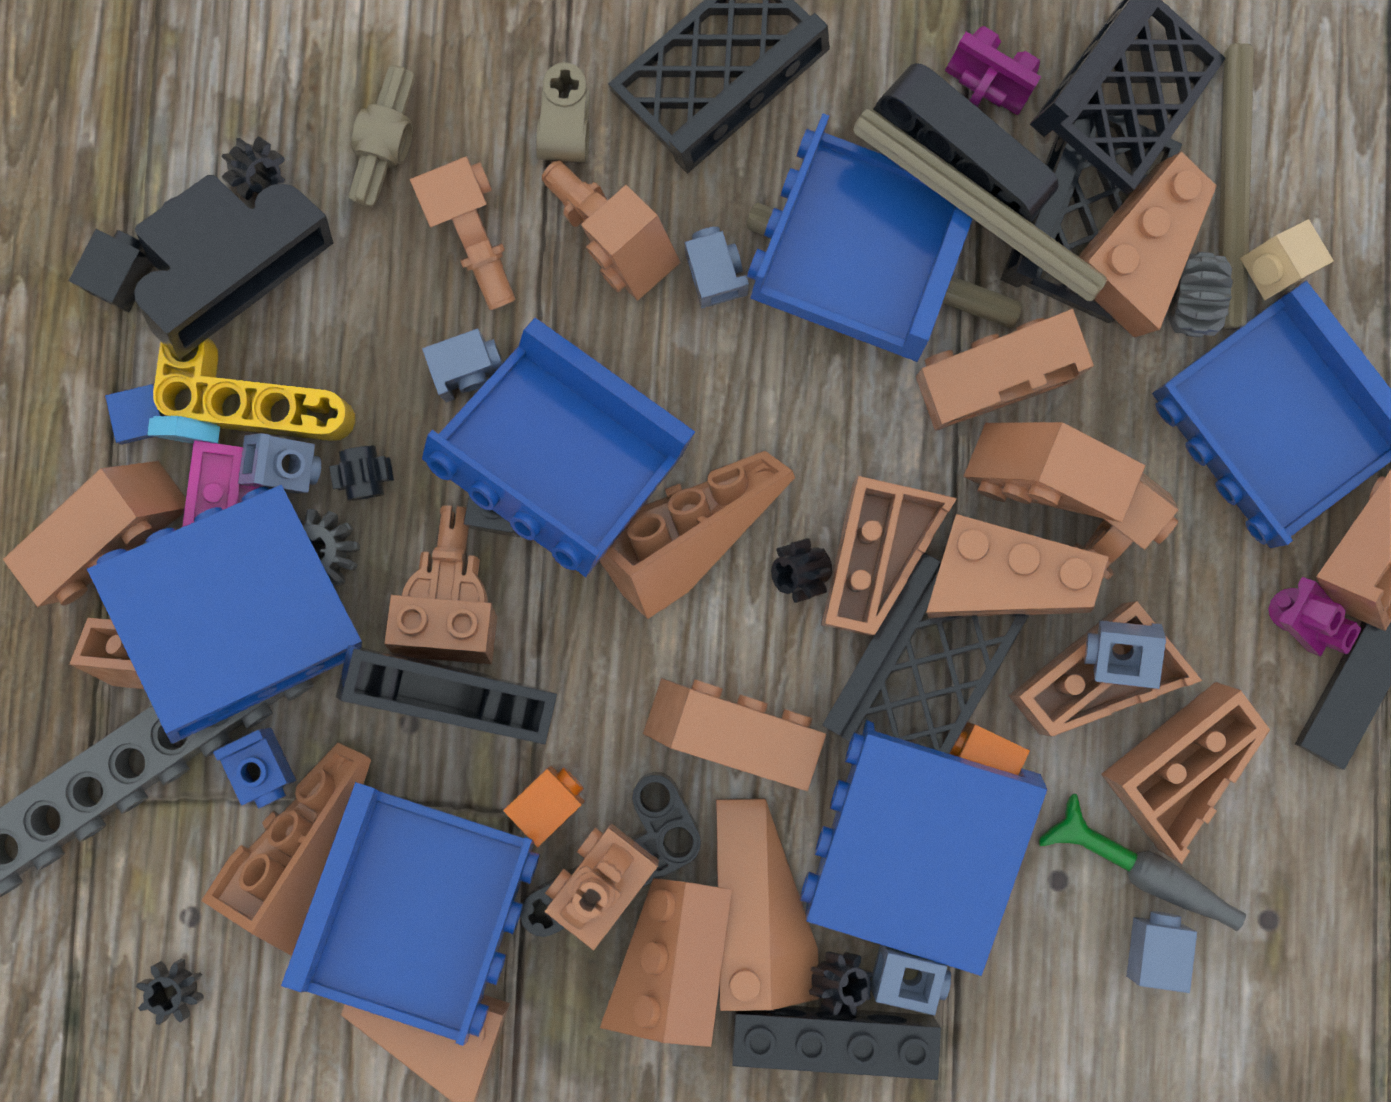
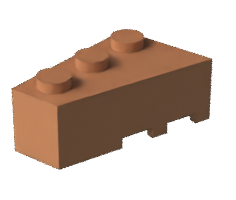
M1068 310L1048 319L1039 318L1017 327V331L999 337L998 334H993L981 338L970 344L972 349L956 355L953 354L952 350H947L925 359L926 367L921 368L916 375V380L935 431L1071 384L1090 370L1094 364L1074 310Z
M1063 422L985 423L963 477L979 484L977 491L996 501L1005 502L1008 497L1024 504H1031L1032 502L1122 523L1146 465Z
M159 461L100 468L3 558V561L37 607L60 602L62 606L68 605L87 592V585L92 582L87 568L97 565V560L108 552L117 549L129 551L141 546L150 535L164 529L184 514L186 497Z
M661 678L643 732L644 735L671 749L808 792L826 737V733L810 728L813 718L784 709L780 718L765 713L768 703L741 694L737 703L720 698L723 691L720 687L694 679L692 688Z
M1215 682L1101 775L1157 849L1182 865L1190 853L1187 847L1204 822L1209 824L1217 812L1214 806L1230 782L1236 783L1270 729L1241 690Z
M653 878L600 1028L661 1043L711 1047L732 889Z
M483 995L481 1003L488 1005L489 1009L479 1037L470 1034L468 1042L463 1046L456 1044L455 1040L344 1004L341 1016L450 1101L476 1102L510 1003Z

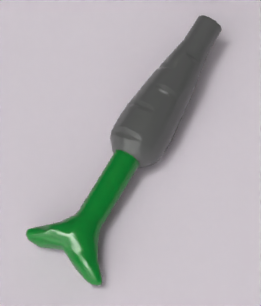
M1075 793L1069 797L1066 803L1065 818L1049 828L1039 839V846H1048L1055 843L1081 845L1126 870L1130 882L1146 893L1185 910L1217 920L1235 931H1238L1244 924L1246 913L1226 903L1205 885L1166 858L1148 850L1135 853L1088 827L1082 815L1078 795Z

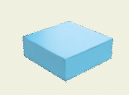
M153 416V418H149L147 435L185 443H194V440L218 443L220 426L182 416Z

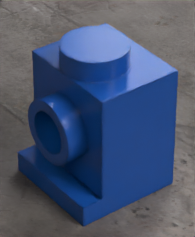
M272 728L258 729L213 751L217 761H221L241 806L255 801L258 809L263 808L285 797L286 794L283 787L297 781ZM251 762L256 763L261 770V775L257 781L252 780L247 769Z

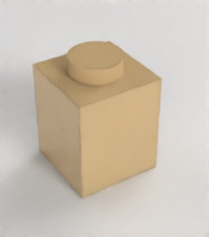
M1309 219L1272 237L1240 258L1264 300L1297 284L1334 262Z

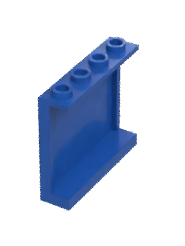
M823 113L816 131L806 129L797 153V157L804 159L800 170L790 168L780 195L787 198L783 211L774 208L764 233L765 237L771 239L767 251L757 249L750 265L747 277L755 280L750 299L918 362L931 336L973 218L887 156L825 133L829 115Z
M1307 280L1287 292L1248 321L1244 327L1236 330L1152 393L1158 401L1155 406L1162 419L1170 426L1178 427L1188 440L1185 446L1191 457L1202 466L1207 465L1218 480L1215 482V485L1221 496L1231 505L1237 504L1248 519L1245 524L1250 534L1259 543L1267 544L1270 549L1291 543L1293 541L1292 535L1391 462V388Z
M534 318L523 330L519 346L439 434L431 430L427 435L422 460L427 463L430 470L436 476L443 480H451L468 492L470 498L479 507L485 510H493L507 520L518 535L527 540H534L550 551L554 559L561 566L569 570H576L584 577H587L683 456L695 431L540 320Z
M282 485L269 489V487L254 489L244 495L240 503L224 510L221 507L208 509L197 515L194 523L177 530L174 528L159 530L146 539L145 544L129 551L117 549L108 552L97 560V565L87 568L160 723L172 744L344 663L348 645L362 647V641Z
M866 720L862 735L853 733L847 749L845 762L852 764L847 781L838 779L832 795L830 809L836 811L832 827L823 826L818 837L815 855L820 856L821 860L815 874L808 871L803 883L800 901L807 903L806 921L982 976L1047 792L1041 774L1023 768L1019 775H1015L877 732L874 729V722Z
M355 782L281 986L301 993L309 992L389 1018L455 1040L456 1044L462 1046L468 1042L470 1034L479 1037L489 1009L488 1005L481 1003L487 983L497 985L506 959V954L498 952L504 932L514 934L523 908L522 903L515 902L521 882L531 883L540 854L532 852L534 841L389 795L375 788Z

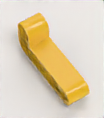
M207 338L198 345L196 356L187 362H183L182 359L179 360L160 342L153 399L157 409L166 416H182L217 424L221 429L327 441L341 440L347 437L354 428L355 413L352 407L334 392L216 378L218 349L210 338ZM189 388L192 397L189 405L177 411L175 408L176 395L180 391ZM232 394H239L241 402L239 409L236 413L225 416L223 413L224 401ZM281 399H288L290 405L288 415L281 421L273 422L271 419L272 406ZM307 408L314 413L323 414L329 413L330 409L333 408L338 412L337 418L328 419L327 424H325L318 418L307 415Z

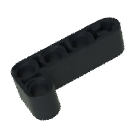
M919 63L911 64L882 95L873 108L877 113L1029 222L1034 220L1057 192L1059 187L1058 179L1046 164L926 65Z
M652 772L644 775L639 779L633 790L632 801L634 808L646 830L631 837V839L659 860L658 867L643 887L652 883L653 878L660 879L689 864L696 858L701 845L699 828L673 779L662 772ZM652 782L665 785L670 794L668 804L659 809H652L646 806L641 796L643 787ZM676 827L684 828L692 835L693 844L686 852L674 853L667 848L664 837L670 829ZM578 866L568 870V872L572 874ZM557 877L536 887L523 902L520 915L522 925L529 933L535 936L546 937L565 929L553 918L552 921H549L545 915L537 917L534 914L535 909L539 905L538 899H541L545 905H549L552 901L545 892Z

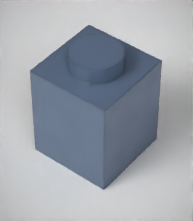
M1151 911L1150 919L1133 917L1126 977L1142 987L1190 993L1197 931L1181 924L1182 917L1171 913Z

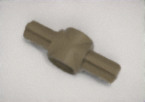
M390 66L387 69L377 105L371 104L368 105L367 109H361L353 126L351 147L354 154L360 159L349 191V199L361 206L374 207L377 204L387 169L396 168L397 164L401 165L409 152L413 126L410 119L404 114L415 82V74L404 67Z

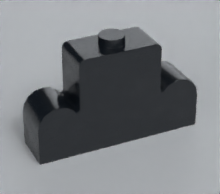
M207 175L177 197L166 201L159 210L135 227V232L148 260L159 270L145 275L137 283L134 291L135 300L152 333L180 360L334 244L327 217L302 192L292 185L275 184L263 189L256 198L255 208L250 209L216 176Z
M348 645L336 697L340 701L546 744L557 694L542 688L498 679L481 672L389 652L388 654Z

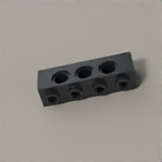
M788 1006L774 1010L734 1011L731 1050L732 1066L938 1080L941 1027L933 1015L857 1010V1014L854 1016L843 1012L834 1015L822 1011L821 1007Z

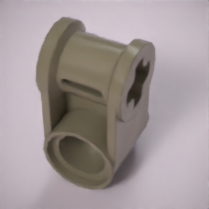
M567 62L557 63L548 69L542 82L541 114L538 119L536 137L537 159L587 163L590 140V93L586 84V78L582 70L576 65ZM565 85H573L574 90H570L568 98H560L559 93L564 92Z

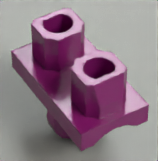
M985 26L980 27L973 35L966 31L959 41L945 72L957 78L960 84L974 92L969 101L976 107L985 98L998 107L1003 106L1014 114L1019 115L1041 79V76L1037 74L1040 59L1027 51L1017 52L1015 57L1011 59L997 50L1001 43L999 35Z
M1302 577L1298 583V589L1288 588L1278 592L1270 601L1268 608L1269 616L1277 627L1288 631L1307 652L1320 657L1326 646L1348 654L1361 630L1356 622L1345 618L1346 610L1341 604L1333 602L1316 581Z

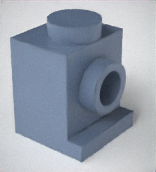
M709 227L695 232L692 235V240L685 242V255L701 309L747 296L749 288L747 276L736 277L737 273L743 272L736 244L727 245L723 231H720L719 227Z
M479 329L422 348L438 395L445 402L455 400L452 392L454 389L459 388L460 392L465 393L481 388L487 381V378L492 376L496 369L503 364L495 340L485 341Z
M264 433L245 435L238 484L258 488L269 487V489L282 485L285 492L308 493L309 484L315 485L321 473V459L319 456L314 455L315 444L274 437ZM286 455L290 456L288 473L282 468V460Z
M1099 620L1098 634L1088 633L1085 647V664H1094L1095 682L1159 689L1166 636L1162 624L1151 623V626ZM1115 644L1132 645L1131 651L1127 654L1120 655L1113 651Z
M879 945L871 978V991L875 1001L935 1015L939 1000L945 1001L950 990L951 971L947 970V965ZM906 968L919 970L918 975L914 979L906 980L903 978Z

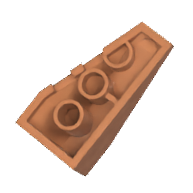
M763 451L711 471L708 475V481L684 490H682L680 484L665 489L667 497L642 506L600 559V563L621 594L649 619L687 594L795 479L793 470L768 452Z
M337 743L297 785L296 799L281 814L273 811L262 822L266 829L265 832L249 848L240 845L228 858L201 901L251 934L292 956L355 782L364 784L371 759L360 752Z
M716 799L717 886L732 889L719 983L720 1011L774 1010L818 1000L819 997L809 994V990L812 988L813 972L811 968L818 965V947L810 924L806 921V913L800 901V896L766 799Z

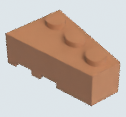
M1182 151L1153 167L1078 256L1106 276L1107 282L1094 300L1134 338L1160 330L1217 187Z
M1391 470L1386 477L1381 476L1378 478L1370 493L1369 502L1316 576L1320 587L1333 602L1341 604L1346 610L1345 614L1386 631L1391 622Z
M858 476L852 484L821 625L866 636L875 635L957 498Z
M956 514L926 613L929 618L1007 614L1091 613L1095 606L1109 557Z
M1138 601L1122 603L1101 620L1151 626V623L1156 624ZM1098 622L1008 696L1040 735L1052 737L1112 715L1116 711L1138 703L1147 702L1157 698V696L1184 686H1190L1202 680L1166 637L1159 689L1095 682L1094 664H1085V647L1087 634H1098ZM1115 644L1113 647V651L1120 655L1127 654L1132 649V645Z

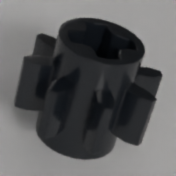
M258 136L253 145L246 143L241 138H237L236 146L229 153L222 154L221 156L226 161L229 170L222 175V179L232 187L237 186V193L246 200H250L254 192L260 193L271 185L284 183L285 181L281 176L278 166L285 161V158L275 150H271V144L262 137Z
M374 445L339 451L340 464L329 466L333 490H346L347 501L383 496V482L394 481L390 457H378L376 446Z
M805 538L776 549L780 558L773 562L771 576L774 585L780 592L785 594L792 593L794 603L827 592L824 583L832 575V563L824 548H811L810 538Z
M827 951L825 953L826 961L811 968L813 972L812 988L809 990V994L824 998L821 1003V1010L834 1015L843 1012L854 1016L857 1014L856 1006L863 1004L871 998L870 978L873 976V973L858 968L861 963L860 955L845 952L842 955Z
M182 958L174 962L169 971L162 961L151 966V973L155 979H144L137 983L136 986L139 990L144 991V1002L138 1009L140 1011L148 1009L151 1013L155 1014L157 1025L165 1022L171 1013L174 1014L176 1020L182 1022L190 1016V1010L186 1004H197L204 999L203 994L196 992V981L201 978V972L192 974L184 969L185 959ZM173 985L176 988L177 994L168 998L164 989Z

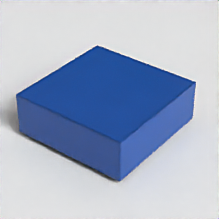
M154 384L105 395L116 443L123 445L153 437L147 435L149 418L165 416L157 409L154 403Z

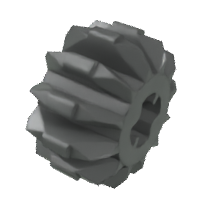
M1197 252V254L1189 255L1168 308L1170 310L1168 320L1175 333H1184L1186 336L1191 337L1215 336L1225 326V317L1229 314V303L1232 298L1231 287L1233 284L1231 279L1232 267L1225 256H1215L1214 253Z
M308 509L305 515V523L301 519L299 520L311 543L315 541L326 545V549L320 550V552L325 553L321 563L331 582L337 586H342L346 581L340 572L341 567L355 571L358 566L356 562L346 559L347 553L359 551L360 544L355 541L344 542L354 529L348 523L337 526L338 514L328 511L321 520L317 510Z

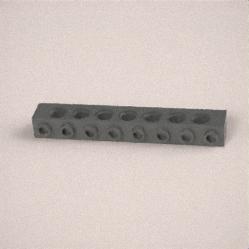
M308 679L188 736L182 747H178L170 742L153 706H150L0 808V897L21 885L23 881L19 875L29 868L35 866L37 871L54 863L65 854L61 848L63 845L75 837L79 842L92 837L107 826L103 818L117 809L123 814L135 808L148 798L145 792L146 789L158 781H161L164 786L178 779L190 770L186 762L201 752L205 757L214 754L213 751L228 745L231 742L228 736L230 732L244 724L246 729L259 724L273 713L269 707L284 696H286L288 701L299 697L314 686L312 680ZM135 749L139 750L145 758V768L140 775L135 774L129 766V757ZM92 778L97 779L103 788V795L98 803L94 802L88 794V784ZM51 806L59 812L61 818L57 831L51 829L46 820L47 811ZM8 835L12 836L18 844V853L15 859L11 858L5 850V841Z

